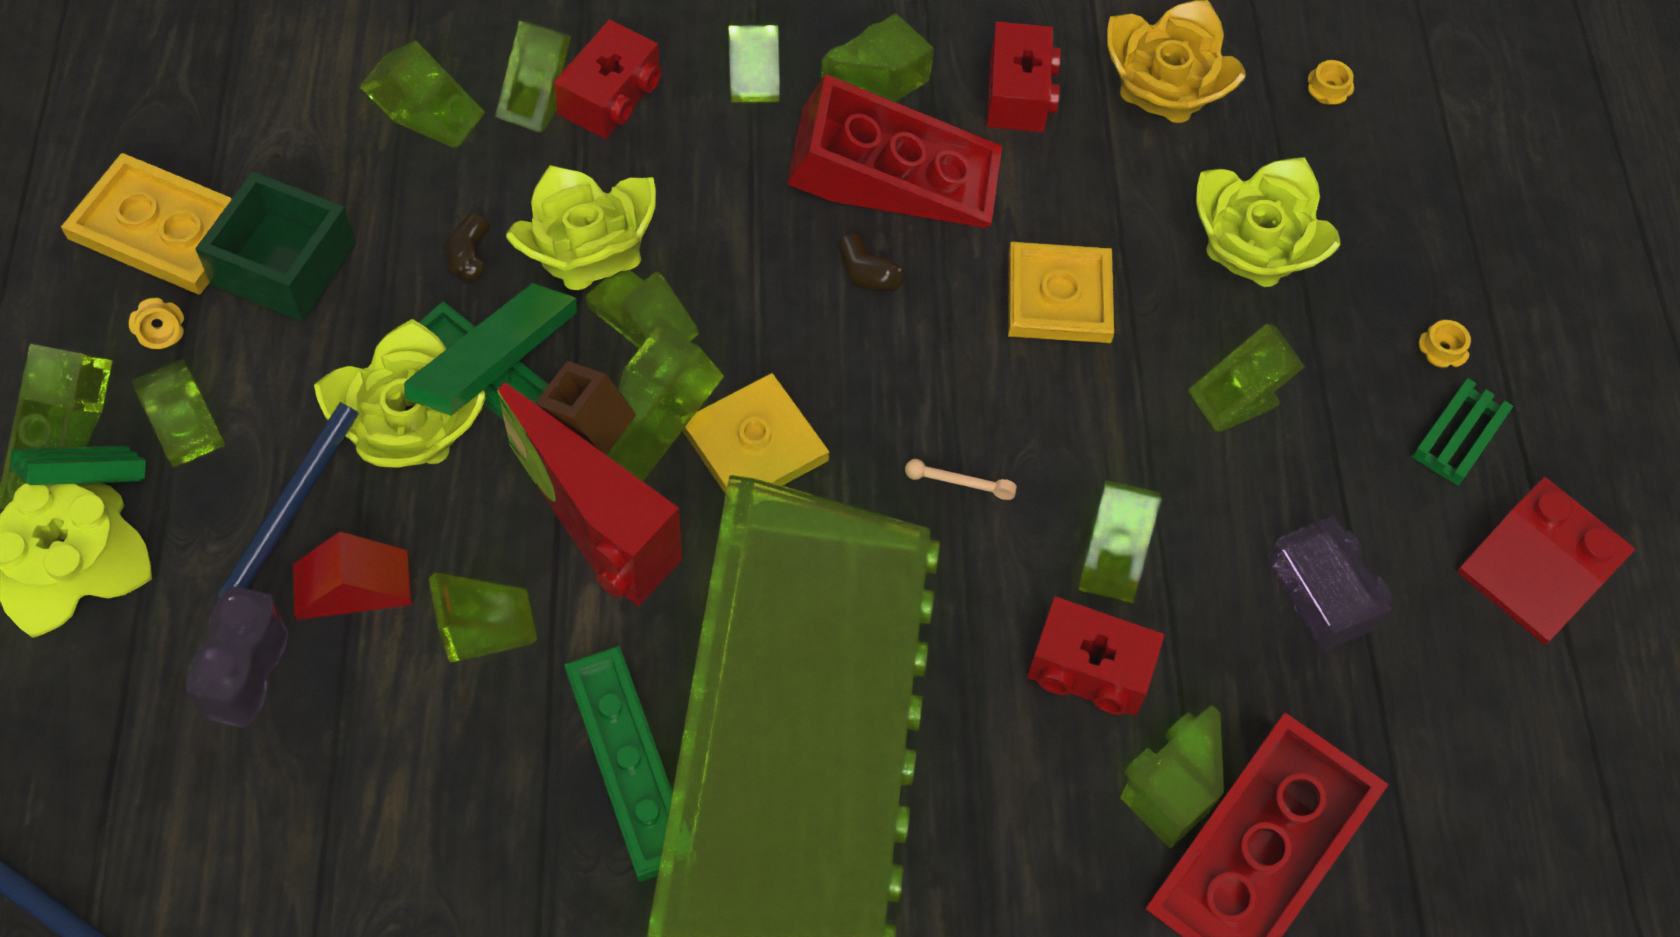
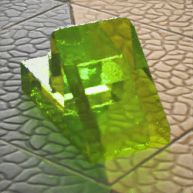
M519 21L495 117L537 132L544 131L557 110L553 82L563 71L571 36L529 21Z
M630 270L619 271L611 277L604 279L586 295L587 307L661 366L698 335V328L665 278L658 271L654 272L645 281Z
M1266 323L1188 389V392L1214 430L1221 432L1276 408L1280 401L1274 392L1305 366L1278 328Z
M184 359L132 380L134 390L173 468L225 446Z
M1105 480L1096 518L1092 520L1079 590L1133 603L1161 501L1159 492Z

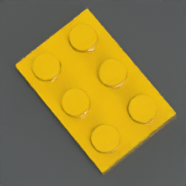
M121 153L63 223L61 228L68 240L200 295L210 282L195 248L232 198Z

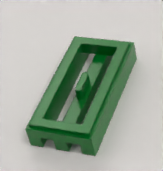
M1469 378L1466 379L1412 456V458L1457 486L1463 481L1513 408V405L1505 400L1502 405L1492 401L1495 394L1487 389L1483 394L1474 390L1473 388L1477 383ZM1467 402L1474 406L1440 456L1437 458L1429 453L1462 404ZM1485 413L1492 417L1459 467L1455 469L1447 464L1481 414Z
M128 446L11 449L10 468L29 485L129 482L145 479L146 460L138 457L136 452L130 451Z

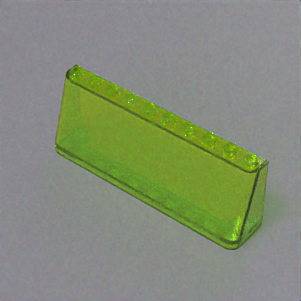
M730 475L647 937H896L897 925L885 924L887 902H899L902 885L903 865L892 864L894 842L906 843L910 807L900 806L899 798L901 785L912 786L915 769L916 750L905 749L907 729L918 731L922 707V695L912 694L914 675L924 677L928 653V642L918 641L920 623L930 625L934 591L924 589L925 573L936 574L940 546L939 540L929 539L930 528L760 479Z

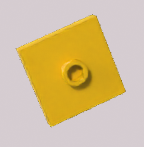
M1023 242L1010 243L1008 264V337L1099 343L1112 342L1114 336L1112 248Z
M773 373L681 420L682 432L736 510L829 461V450Z

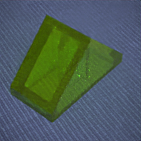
M775 22L728 23L731 102H779L778 25Z
M435 572L429 577L438 631L450 663L530 645L537 640L527 589Z

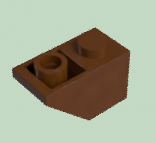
M570 361L564 364L535 402L536 405L605 455L609 453L636 416V413L607 374Z

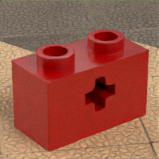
M609 19L553 82L557 114L607 139L618 125H624L629 120L634 106L644 94L651 93L657 87L662 74V68L659 66L658 43Z
M996 21L990 53L986 127L1044 133L1048 113H1057L1060 92L1059 84H1051V77L1058 76L1061 48L1053 47V27Z
M1055 596L1027 678L1037 681L1048 692L1057 695H1069L1071 693L1091 700L1096 707L1107 713L1116 715L1128 713L1136 716L1147 695L1165 634ZM1092 657L1099 660L1098 665L1089 663V658Z

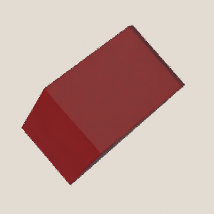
M338 532L293 564L294 616L296 620L412 605L408 551L344 532Z

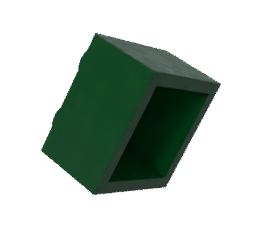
M252 171L195 250L211 286L303 322L356 245L345 206Z

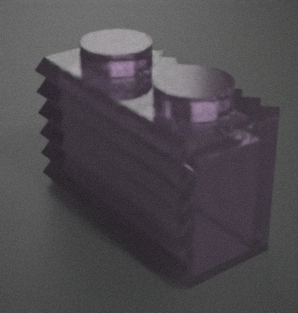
M1330 516L1326 520L1322 519L1316 524L1312 523L1308 527H1302L1298 531H1292L1288 535L1281 536L1277 539L1267 557L1268 566L1272 567L1273 574L1278 577L1279 584L1284 587V592L1289 595L1290 602L1295 605L1296 612L1301 615V620L1306 623L1307 630L1312 633L1313 640L1318 642V648L1323 652L1379 629L1394 610L1391 606L1392 597L1387 584L1381 577L1372 576L1362 560V548L1358 538L1352 531L1343 530L1335 516Z

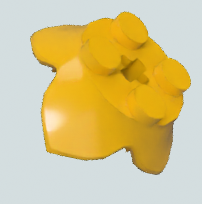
M1194 0L1178 4L1167 10L1154 25H1149L1141 16L1134 14L1110 16L1107 27V47L1111 60L1121 78L1120 94L1125 101L1136 104L1147 112L1164 116L1172 122L1183 123L1190 119L1192 113L1199 111L1205 104L1223 98L1244 81L1246 74L1242 63L1233 56L1221 55L1224 37L1222 24L1208 0Z

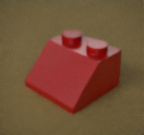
M1544 477L1509 512L1459 568L1457 573L1546 646L1636 549L1548 478Z

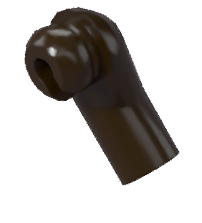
M470 212L451 234L444 246L448 269L453 275L458 273L467 283L474 282L486 269L485 261L475 255L477 252L475 246L488 232L490 226L477 213Z
M849 234L840 239L838 248L852 283L859 287L876 291H894L902 285L904 281L902 267L887 258L869 255L860 235Z

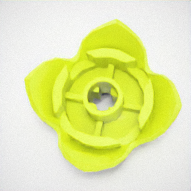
M1305 157L1269 163L1262 166L1247 181H1242L1235 172L1225 169L1207 170L1200 173L1197 183L1196 205L1209 239L1206 251L1212 260L1221 263L1234 274L1251 279L1258 285L1270 287L1276 285L1281 277L1290 275L1294 271L1313 267L1333 255L1339 249L1340 238L1336 228L1328 221L1316 219V211L1320 199L1319 186Z
M550 165L533 192L531 200L532 223L522 220L514 223L506 233L507 240L522 253L540 261L549 273L554 277L563 279L564 285L571 290H581L590 286L595 280L611 277L619 271L631 270L641 262L639 251L641 239L656 208L653 177L628 178L612 187L610 193H605L593 178L582 172Z
M413 319L386 334L376 346L372 363L369 367L362 369L345 366L333 370L314 385L317 400L327 421L339 402L344 403L359 413L345 437L355 444L357 454L364 461L379 467L399 468L442 462L449 455L450 446L471 427L482 410L486 397L485 391H481L452 416L405 398L404 382L446 350L439 337ZM406 406H414L411 409L405 411Z
M26 483L17 489L13 501L0 514V602L5 613L12 621L32 638L63 625L73 616L78 601L83 596L93 595L107 599L123 596L152 580L151 562L147 546L138 531L121 517L120 512L124 507L121 495L111 486L103 483L29 485Z

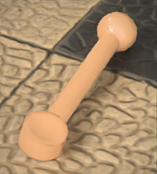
M912 459L905 466V473L912 480H919L922 477L932 478L993 492L996 497L1003 500L1013 499L1017 489L1016 484L1009 480L1002 479L993 482L927 467L919 459Z

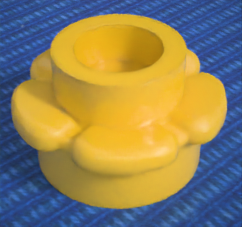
M1327 60L1320 63L1316 69L1310 72L1307 79L1310 83L1308 85L1309 93L1323 104H1341L1354 91L1353 72L1346 64L1340 61Z
M148 298L139 303L137 311H133L130 314V331L136 335L139 343L147 348L163 349L172 346L183 335L184 329L181 323L184 321V315L181 309L172 302L164 303L160 298ZM160 319L163 324L157 328L152 325V321Z
M1438 321L1428 328L1427 333H1423L1420 336V351L1425 353L1427 360L1436 367L1447 368L1449 365L1459 367L1469 358L1467 350L1471 344L1470 334L1463 325L1456 321Z

